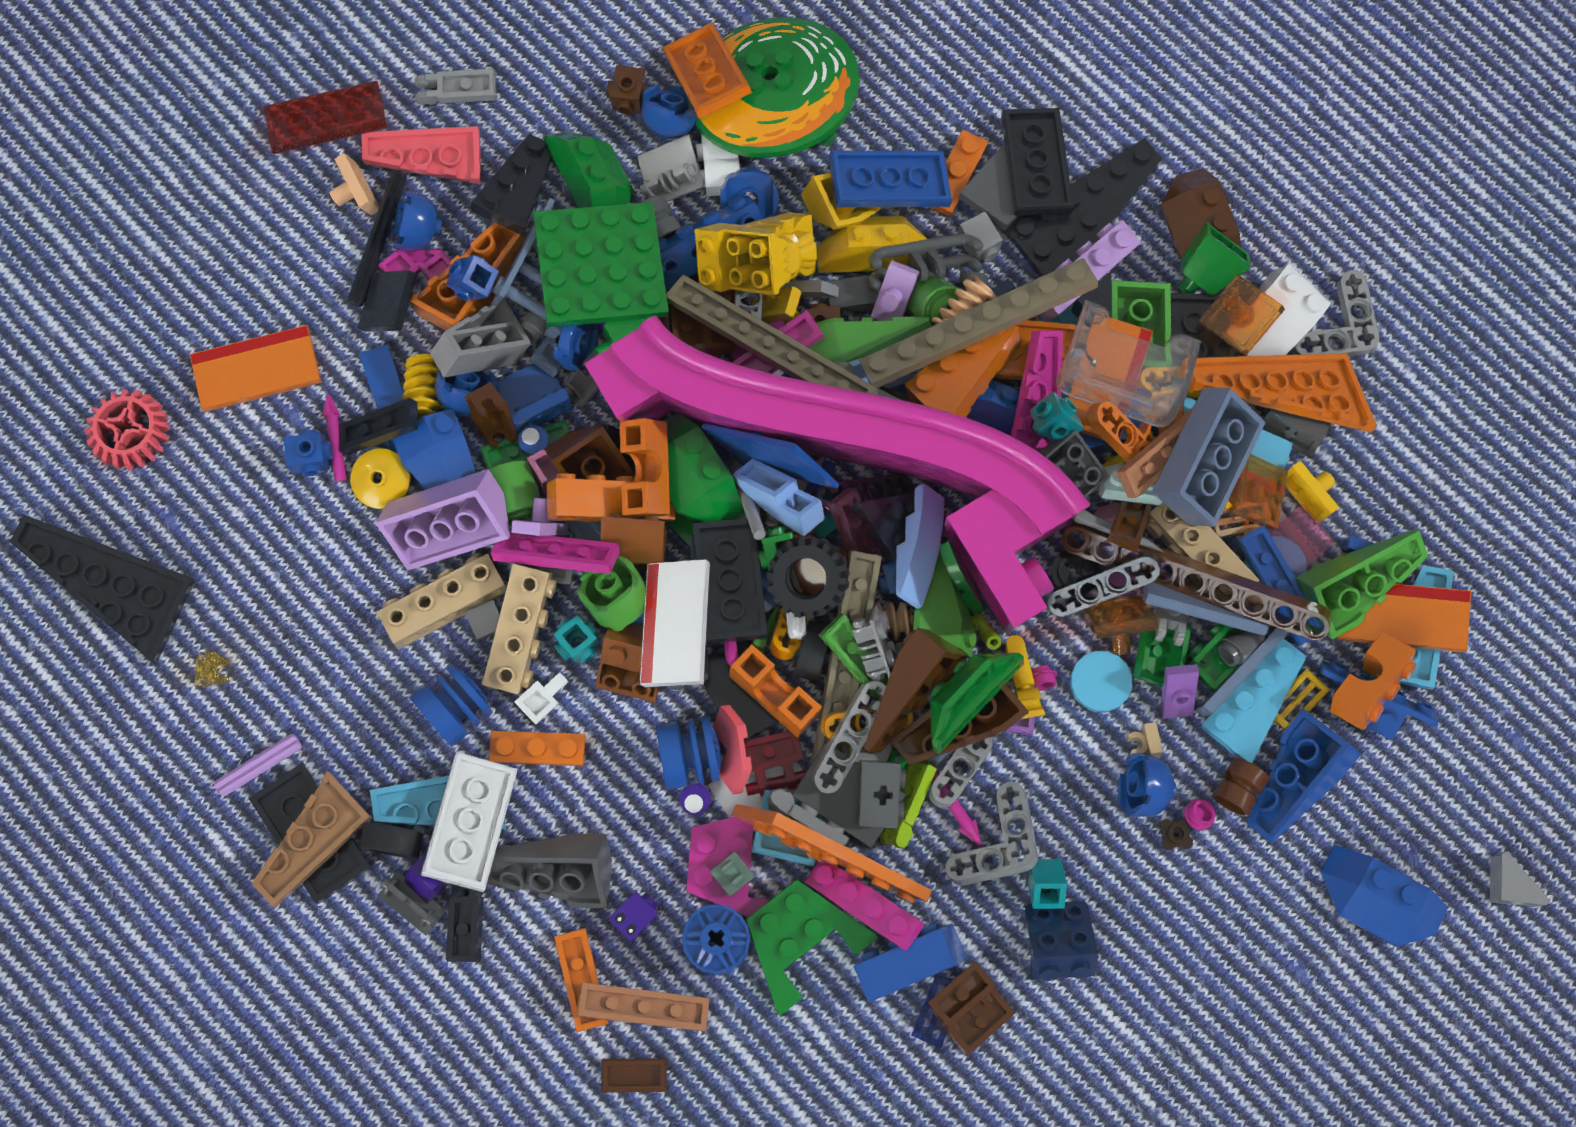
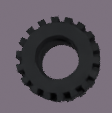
M812 536L795 539L780 548L768 565L770 566V571L767 572L766 578L769 579L770 585L767 587L769 593L772 592L775 597L773 599L775 604H780L784 612H791L794 614V617L801 618L805 616L807 619L815 618L818 615L822 616L837 606L849 587L848 576L850 575V570L846 566L847 560L845 556L839 553L840 549L836 545L832 546L829 544V541L826 539H817V537ZM810 558L817 561L826 573V585L816 595L802 594L793 585L791 579L792 568L801 559Z

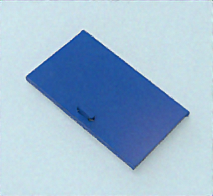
M703 423L701 427L703 431L743 466L753 458L792 478L836 489L839 487V483L795 443L764 437L763 433L749 430L746 433Z

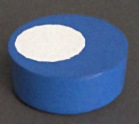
M537 425L525 427L518 437L520 449L527 456H532L550 444L547 432Z

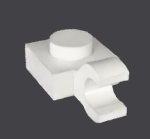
M560 672L544 687L537 680L515 703L537 725L559 704L553 696L569 681Z

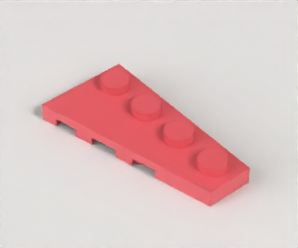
M478 126L362 132V160L366 165L482 185L480 130Z

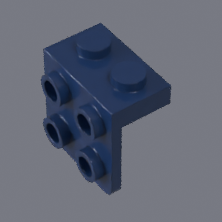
M1084 901L1065 902V909H1033L1032 904L1025 907V918L1031 945L1029 968L1031 980L1042 979L1044 981H1051L1056 978L1074 977L1082 979L1088 976H1095L1098 950L1087 903Z

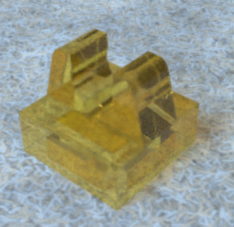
M205 651L198 655L194 687L207 688L227 683L229 677H222L216 671L219 666L228 667L230 660L219 656L216 652Z

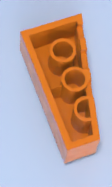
M494 222L470 243L471 247L460 257L457 255L449 262L450 266L438 277L436 275L427 282L428 286L418 295L416 293L413 294L409 302L418 316L445 331L467 317L471 318L483 307L490 306L496 294L491 290L486 298L464 301L454 294L455 291L446 286L450 277L448 272L451 265L460 258L472 255L479 256L499 271L494 281L495 285L500 276L505 278L526 238L525 235L522 236Z
M1014 325L927 365L904 384L909 401L967 417L971 411V406L980 395L984 394L996 373L999 374L1021 344L1018 326Z

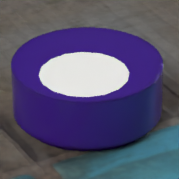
M690 784L682 790L680 805L684 812L691 816H700L708 811L711 805V795L705 786Z

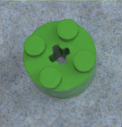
M618 556L619 559L616 560L610 574L583 571L580 577L582 583L580 589L578 588L580 600L595 621L601 626L611 628L613 631L623 630L627 625L637 620L645 611L646 583L632 562L622 556Z

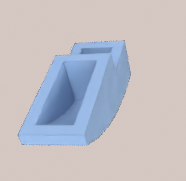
M752 458L732 474L734 482L754 502L779 522L802 536H805L825 519L820 499L799 490L796 479Z

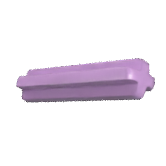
M290 734L214 781L216 791L221 796H226L302 748L296 735Z

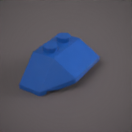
M1333 845L1320 871L1337 914L1394 947L1436 935L1448 910V906L1430 888L1374 857L1338 845Z

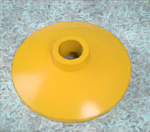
M378 448L365 452L356 460L351 470L350 482L352 490L359 501L371 508L384 509L388 502L406 496L410 488L411 473L409 474L403 467L396 452ZM380 472L382 474V481L376 484L373 481V476L375 473Z

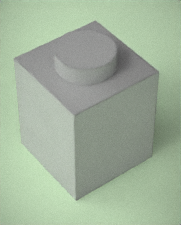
M986 211L960 224L958 234L975 236L983 243V249L979 252L974 251L968 246H963L969 256L976 258L978 261L983 260L986 263L999 255L1003 239Z

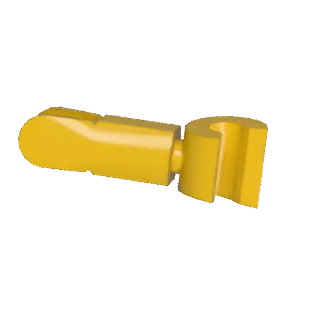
M1012 635L1006 641L1005 653H1020L1024 656V665L1011 678L1015 696L1029 711L1021 719L1045 716L1044 708L1040 702L1041 694L1037 687L1034 688L1035 683L1029 659H1027L1025 642L1022 637Z

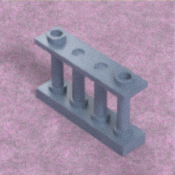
M549 198L544 206L538 204L534 211L551 210L555 200ZM533 213L530 217L532 221H534ZM533 223L505 278L500 276L492 289V292L496 295L491 304L497 306L506 296L545 319L544 323H546L544 305L511 286L517 272L542 286L540 270L524 261L530 248L537 251L535 226ZM561 326L547 327L544 335L554 340L561 333Z

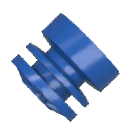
M450 662L445 667L453 677L449 683L437 673L435 678L441 687L438 692L424 684L409 698L446 742L453 747L468 734L461 722L464 718L467 717L478 726L481 722L474 715L473 711L479 707L487 717L493 711L490 709L485 694L468 674L456 668Z
M709 715L701 717L703 731L695 732L693 718L688 719V734L681 735L676 721L656 725L667 790L687 787L688 772L692 771L695 772L699 784H704L702 770L710 768L712 782L720 781L719 774L722 761L717 733L709 720Z
M714 904L704 906L691 915L684 926L682 943L684 952L693 966L703 973L717 976L730 973L741 966L748 955L750 934L748 925L741 914L731 907ZM712 931L715 934L724 933L722 937L724 945L722 947L718 945L710 947L708 945L711 941L709 934Z

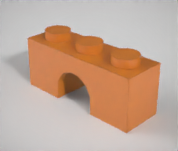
M647 418L620 422V452L629 454L633 458L636 467L634 481L622 484V515L634 517L670 515L667 422Z
M1381 632L1366 652L1362 670L1373 675L1376 679L1366 681L1349 674L1334 693L1330 712L1361 730H1364L1370 721L1375 723L1384 710L1382 705L1385 701H1392L1400 689V681L1403 678L1408 680L1414 672L1416 663L1413 662L1416 649Z
M752 644L730 666L729 677L797 738L819 717L822 706L799 686L794 689L783 681L775 671V664Z

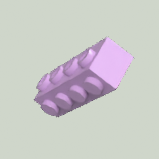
M1123 220L1114 227L1109 223L1096 234L1100 239L1094 244L1089 240L1076 251L1079 257L1073 262L1084 258L1096 279L1099 280L1142 242ZM1068 258L1055 270L1060 269L1073 262ZM1080 296L1039 315L1045 322H1050Z

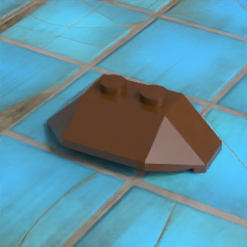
M1204 168L1176 175L1160 207L1179 258H1182L1206 222L1241 247L1240 233L1220 181Z

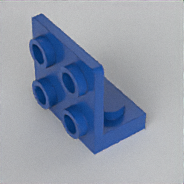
M534 363L497 381L496 390L507 403L518 435L527 426H541L573 410L570 398L565 388L562 389L556 376L554 378Z

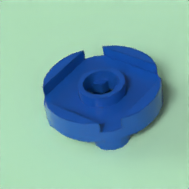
M744 168L726 176L719 195L722 209L728 206V202L737 196H744L746 192H752L753 195H757V199H753V201L756 203L762 218H769L772 213L774 215L779 204V194L775 183L768 173L755 168Z
M593 323L561 326L562 331L559 343L554 348L553 357L556 361H560L564 369L575 372L578 368L583 371L585 368L581 367L582 363L592 353L594 347L597 346L598 329L593 328Z

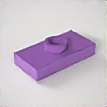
M1197 664L1165 667L1160 707L1162 719L1193 716L1199 677Z

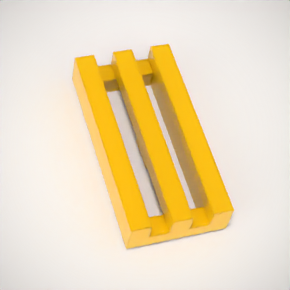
M1308 668L1296 678L1285 700L1306 678L1311 682L1274 719V722L1280 725L1283 731L1295 719L1294 717L1288 723L1285 718L1315 686L1320 691L1303 707L1307 712L1330 691Z

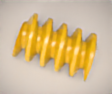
M431 354L411 356L405 362L407 370L404 373L406 381L403 384L405 392L402 395V399L411 398L417 401L419 420L424 416L437 413L435 411L441 408V404L436 401L437 397L434 388L439 368Z

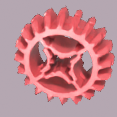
M123 389L119 397L115 392H111V400L107 401L104 398H100L102 406L100 408L91 407L95 416L86 418V422L91 425V427L84 429L85 434L90 437L86 441L87 445L90 448H94L92 450L94 456L101 458L105 465L112 464L115 469L120 470L125 466L128 470H133L135 463L145 468L144 460L148 458L151 461H155L156 458L153 453L155 451L164 452V448L160 443L169 442V437L164 434V432L171 430L170 425L165 422L169 419L165 411H161L163 406L158 401H154V398L149 394L143 396L136 389L131 394L128 390ZM141 411L148 415V429L141 425L142 419L139 417ZM107 430L115 435L113 440L116 443L114 449L108 445Z

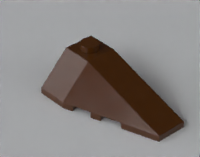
M917 628L911 631L903 641L904 646L898 653L864 748L868 752H881L907 725L908 718L906 716L909 713H914L919 708L922 709L928 703L927 694L942 681L947 683L953 676L952 671L961 660L966 659L968 655L930 630Z
M1005 684L939 755L933 751L931 709L900 732L891 743L909 766L1003 733L1027 715L1029 711Z

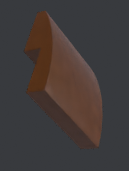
M721 296L731 302V296ZM668 304L670 332L681 341L711 356L735 352L736 343Z
M976 961L927 1003L943 1028L965 1056L972 1053L1016 1014L995 989L997 987L996 984Z

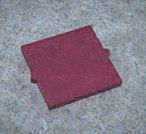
M1301 506L1296 508L1269 533L1296 577L1336 542L1320 526L1321 522L1315 521Z

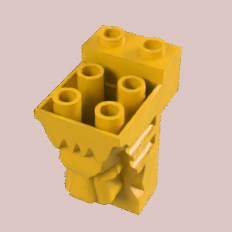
M788 212L743 225L717 223L695 229L699 284L711 291L722 292L730 289L776 295L779 294L780 288L791 279L815 273L817 249L813 236L812 214Z

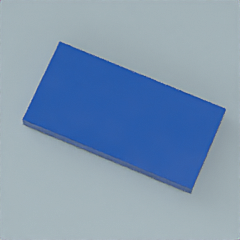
M830 151L828 157L836 208L950 207L952 203L943 151Z

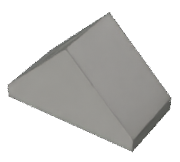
M1507 851L1496 853L1491 857L1490 902L1528 907L1544 906L1550 902V899Z

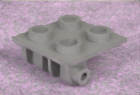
M689 134L637 156L644 184L640 185L643 196L648 195V198L663 196L669 202L704 187Z
M875 603L870 621L866 622L865 618L856 619L852 622L854 627L851 629L856 643L859 644L857 646L858 650L877 647L860 655L861 659H864L863 664L866 674L872 678V681L883 679V673H887L888 678H890L899 653L895 640L890 641L887 635V630L890 629L885 611L880 612L877 603Z

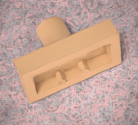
M345 153L335 158L334 160L345 182L330 191L333 201L340 207L355 198L359 208L371 216L377 213L380 206L357 162Z

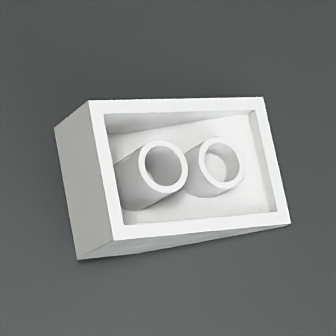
M1288 263L1270 273L1222 336L1244 356L1286 355L1317 323L1331 303Z

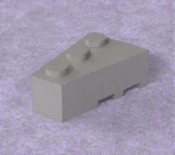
M503 298L497 306H485L471 318L467 317L446 330L430 354L443 377H450L515 365L531 345V342L506 299Z

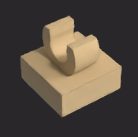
M1156 722L1144 724L1140 732H1131L1126 738L1127 742L1137 741L1141 745V748L1131 750L1130 755L1142 753L1160 758L1163 753Z

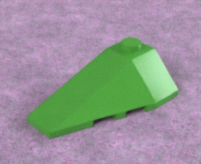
M862 317V321H844V318H831L817 322L825 338L810 347V349L832 362H850L867 357L933 325L930 317H892L890 321H872V317Z
M1414 529L1323 562L1295 578L1308 600L1327 607L1331 612L1332 621L1327 635L1333 640L1365 620L1364 614L1376 603L1380 605L1387 598L1385 594L1397 582L1402 583L1428 557L1420 531ZM1319 618L1322 625H1325L1323 620Z
M942 537L940 545L946 543V541ZM939 551L924 604L919 609L915 608L913 630L917 628L930 630L968 655L966 658H971L973 647L976 645V633L968 607L960 595L964 592H960L954 581H952Z

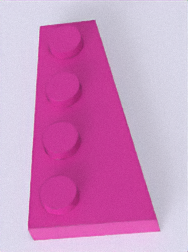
M1046 330L1032 331L1011 436L1036 451L1051 444L1053 441L1047 437L1041 438L1035 432L1032 426L1034 420L1030 410L1051 392H1055L1060 397L1062 395L1063 331Z

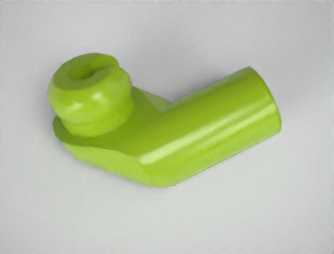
M980 614L970 616L974 631H977V634L986 646L991 650L998 649L1001 645V638L984 616Z

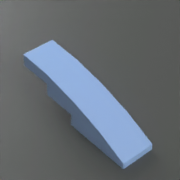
M924 483L915 488V512L906 517L905 542L896 546V595L916 609L923 606L933 577L944 519V497Z

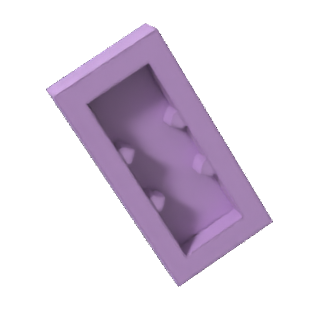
M892 260L871 317L879 321H890L892 317H903L920 271Z
M534 498L532 520H512L511 533L536 536L568 535L569 523L547 520V498Z

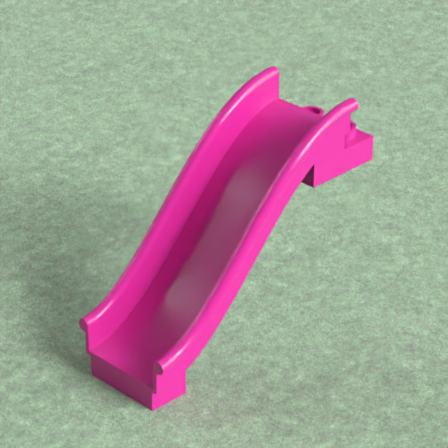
M657 316L645 320L641 323L640 328L611 344V348L584 363L620 422L642 418L659 420L671 412L675 414L680 413L700 426L706 423L746 433L749 430L761 432L764 434V437L795 443L808 455L901 473L950 488L975 499L947 516L943 531L951 544L958 549L965 567L1006 633L1047 609L1048 607L1042 597L1054 590L1046 572L1035 557L1021 564L1016 556L1074 522L1071 519L1073 516L1091 506L1077 486L1049 459L1025 443L995 428L966 417L912 402L793 379L740 366L706 354L681 341L661 323Z

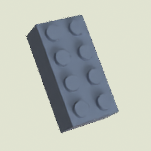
M1203 388L1152 493L1188 525L1216 527L1266 422L1231 388Z

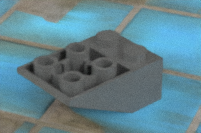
M1075 429L1069 432L1065 438L1057 439L1037 451L1062 470L1085 498L1110 477Z

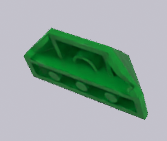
M573 132L545 135L544 141L578 208L629 204L634 189L611 144Z
M680 413L666 419L664 422H667L669 497L676 513L699 522L734 520L744 514L745 511L732 475L700 427Z
M1020 653L974 654L968 661L963 659L956 665L952 671L954 676L947 683L942 681L931 693L933 698L930 700L932 747L937 755L950 744L1024 665V656Z

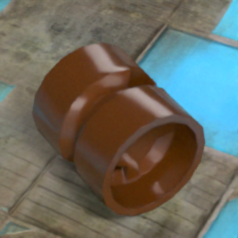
M1235 757L1225 771L1227 780L1219 782L1212 794V798L1226 809L1247 817L1257 802L1254 795L1262 793L1270 778L1266 772L1256 765Z

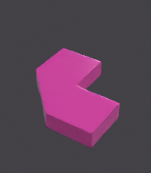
M398 249L379 263L378 267L382 272L410 270L416 274L422 272L430 280L435 275L438 277L450 266L449 262L451 259L443 250L430 249V251H404Z

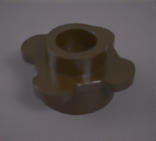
M1181 818L1179 821H1170L1169 819L1161 821V844L1164 849L1172 850L1177 847L1188 849L1192 846L1193 840L1189 835V828L1191 826L1185 818ZM1174 831L1179 833L1178 837L1174 836Z

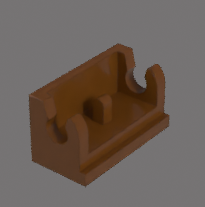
M491 382L464 396L478 435L480 437L484 436L492 448L499 449L497 440H495V437L498 435H505L506 440L512 444L518 441V435L507 403Z

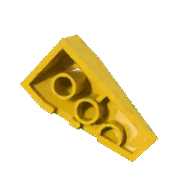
M831 172L813 176L801 193L809 214H812V220L834 230L860 224L883 208H836Z

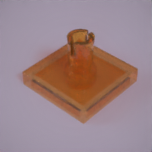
M1237 274L1200 318L1199 322L1237 351L1247 356L1284 312L1285 308L1275 299Z
M1250 454L1228 501L1232 506L1227 511L1259 526L1265 525L1266 529H1278L1288 471Z
M1142 596L1103 601L1082 610V616L1096 638L1111 636V651L1113 654L1124 655L1131 652L1129 634L1158 630V618L1145 603Z

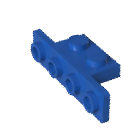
M1322 660L1320 664L1322 675L1341 684L1349 674H1352L1348 672L1349 669L1345 665L1337 661L1328 663ZM1352 674L1353 676L1361 680H1374L1373 678L1364 674H1360V676ZM1398 691L1392 701L1386 700L1382 705L1384 710L1375 723L1370 721L1366 728L1393 740L1407 714L1434 727L1437 726L1439 720L1436 712H1434L1435 709L1431 705L1420 700L1417 703L1405 698L1406 695L1403 692Z

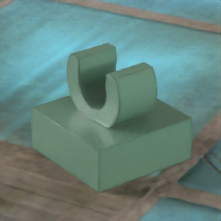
M733 852L710 871L729 897L733 896L755 878L754 874L736 852Z

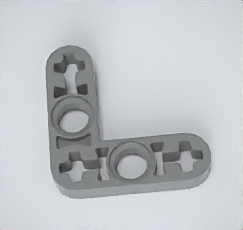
M1357 270L1347 271L1337 283V292L1345 327L1307 332L1292 348L1293 355L1347 353L1348 357L1368 354L1378 345L1379 332L1367 280L1361 272ZM1349 280H1351L1352 284L1358 285L1354 293L1351 286H1346ZM1351 307H1361L1365 311V318H1355L1351 314ZM1362 332L1365 339H1370L1367 345H1365L1364 341L1358 340ZM1330 337L1339 338L1343 343V348L1341 350L1332 349L1328 344V339ZM1304 342H1306L1307 346H1316L1320 342V346L1313 347L1309 353H1307L1305 348H1301Z
M920 708L912 713L913 718L917 720L924 714ZM991 737L982 740L983 742L978 750L973 749V744H970L955 751L930 787L929 798L935 806L948 808L957 800L991 751L993 746ZM956 761L965 762L968 765L969 773L965 776L957 775L953 770V763ZM950 779L954 784L948 792L949 796L942 799L938 796L940 794L939 789L944 788Z
M1007 782L997 791V804L1004 843L952 855L946 862L945 871L955 884L964 886L1027 872L1036 865L1038 854L1028 797L1018 783ZM1012 792H1015L1017 795L1014 798L1017 810L1012 811V806L1007 800ZM1021 819L1025 821V827L1021 832L1014 834L1009 831V826L1014 820ZM1016 842H1022V847L1027 853L1024 857L1025 860L1022 862L1017 858L1020 856V851ZM991 855L998 856L999 864L995 869L987 870L984 868V861L987 857ZM973 860H976V865L979 869V872H976L973 867H975V864ZM963 863L966 868L963 869V875L959 876L956 871L959 870V864Z

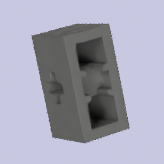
M859 760L856 824L859 827L898 828V820L903 821L904 801H899L900 788H905L906 771L901 769L899 762ZM881 785L889 792V796L883 797V802H880L874 796V792L880 791Z

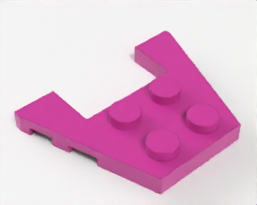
M731 817L692 827L686 892L711 903L731 907L745 917H748L769 899L748 897L749 882L733 896L729 897L710 873L711 870L733 852H736L750 869L753 832L756 831L753 829V825Z

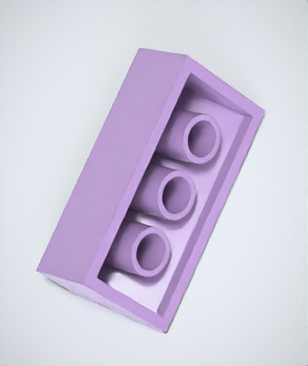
M489 469L390 501L375 522L407 571L504 541L510 537L505 496Z

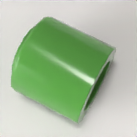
M928 275L927 280L924 281L917 279L905 315L907 317H930V320L933 317L943 319L939 309L943 307L951 310L947 300L949 298L958 300L955 294L958 287L936 276Z
M512 461L490 468L491 474L505 496L509 529L512 528V520H532L534 498H541L529 463L527 461Z

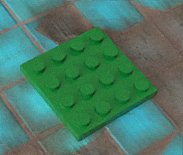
M653 202L533 212L547 327L651 318L653 316L658 318L668 317L669 311Z

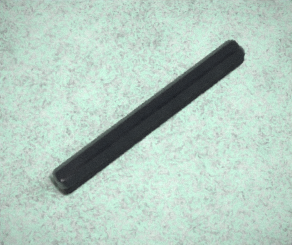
M398 171L391 172L348 296V303L358 307L364 305L372 275L375 273L406 183V175Z

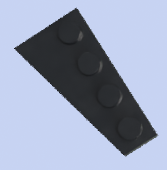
M529 134L471 202V211L523 236L528 219H530L535 200L540 193L541 184L546 177L553 158L545 141Z

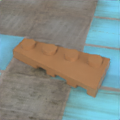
M329 771L325 773L321 779V784L305 803V808L296 821L292 822L286 831L287 834L278 848L274 849L251 883L273 908L281 904L357 833L364 823L372 818Z

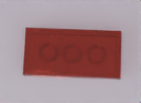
M378 81L264 106L269 143L273 154L388 128Z

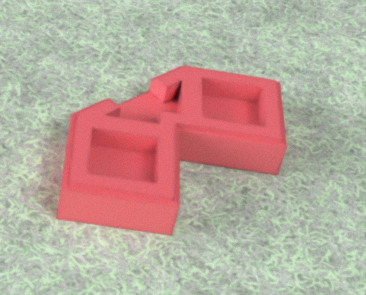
M730 705L720 707L713 728L717 733V738L727 750L721 764L719 777L734 795L743 792L752 770L751 757H746L744 738H748L746 725Z

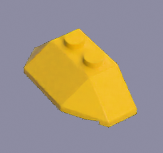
M903 216L869 217L860 224L833 230L817 247L818 273L876 271L869 263V256L874 250L886 246L926 240L927 238ZM909 255L883 259L880 269L889 267L892 260L900 264H909Z

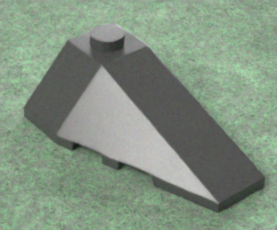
M571 834L498 848L495 851L487 883L514 891L524 888L539 892L538 897L547 900L550 896L568 900L567 905L577 908H608L612 858L607 835Z

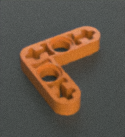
M1176 394L1157 397L1139 428L1110 401L1092 404L1088 409L1087 419L1090 426L1128 462L1155 439L1151 433L1153 424L1157 426L1159 436L1182 416L1183 403ZM1120 428H1123L1126 433L1124 443L1118 437Z

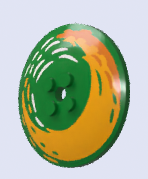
M778 17L762 19L740 26L722 36V39L749 84L752 93L701 119L697 117L695 125L711 143L723 150L741 156L772 158L805 150L832 134L845 121L853 109L860 84L859 69L854 53L847 42L836 32L822 24L806 19ZM770 74H776V77L772 80L764 79ZM687 100V101H688V106H689V109H690V108L692 107V105H691L690 101Z

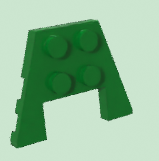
M797 879L745 918L774 1002L775 1010L780 1016L803 998L783 972L784 969L818 942L836 930L853 954L857 955L878 939L874 932Z

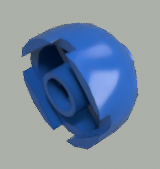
M660 85L648 87L643 93L642 114L644 121L661 138L673 139L688 133L694 127L698 116L693 107L689 109L687 101L689 99L681 87L669 85V90H660Z
M404 190L402 196H407L405 203L399 202L393 235H399L398 243L393 242V248L404 251L422 250L430 244L433 236L439 237L442 219L437 218L436 208L430 199L417 192Z
M438 369L434 388L438 402L446 410H454L456 416H471L464 396L489 382L496 389L497 380L491 372L488 376L482 371L443 377Z
M1142 753L1131 754L1124 763V765H1129L1126 774L1120 773L1118 780L1120 807L1126 808L1127 812L1125 814L1130 816L1150 817L1160 814L1167 808L1176 794L1177 788L1172 772L1166 763L1155 756Z

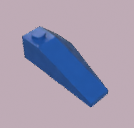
M1305 709L1299 712L1283 732L1279 741L1281 746L1275 760L1271 761L1269 766L1270 779L1262 793L1258 794L1257 802L1247 821L1249 826L1271 844L1339 782L1362 755L1351 744Z

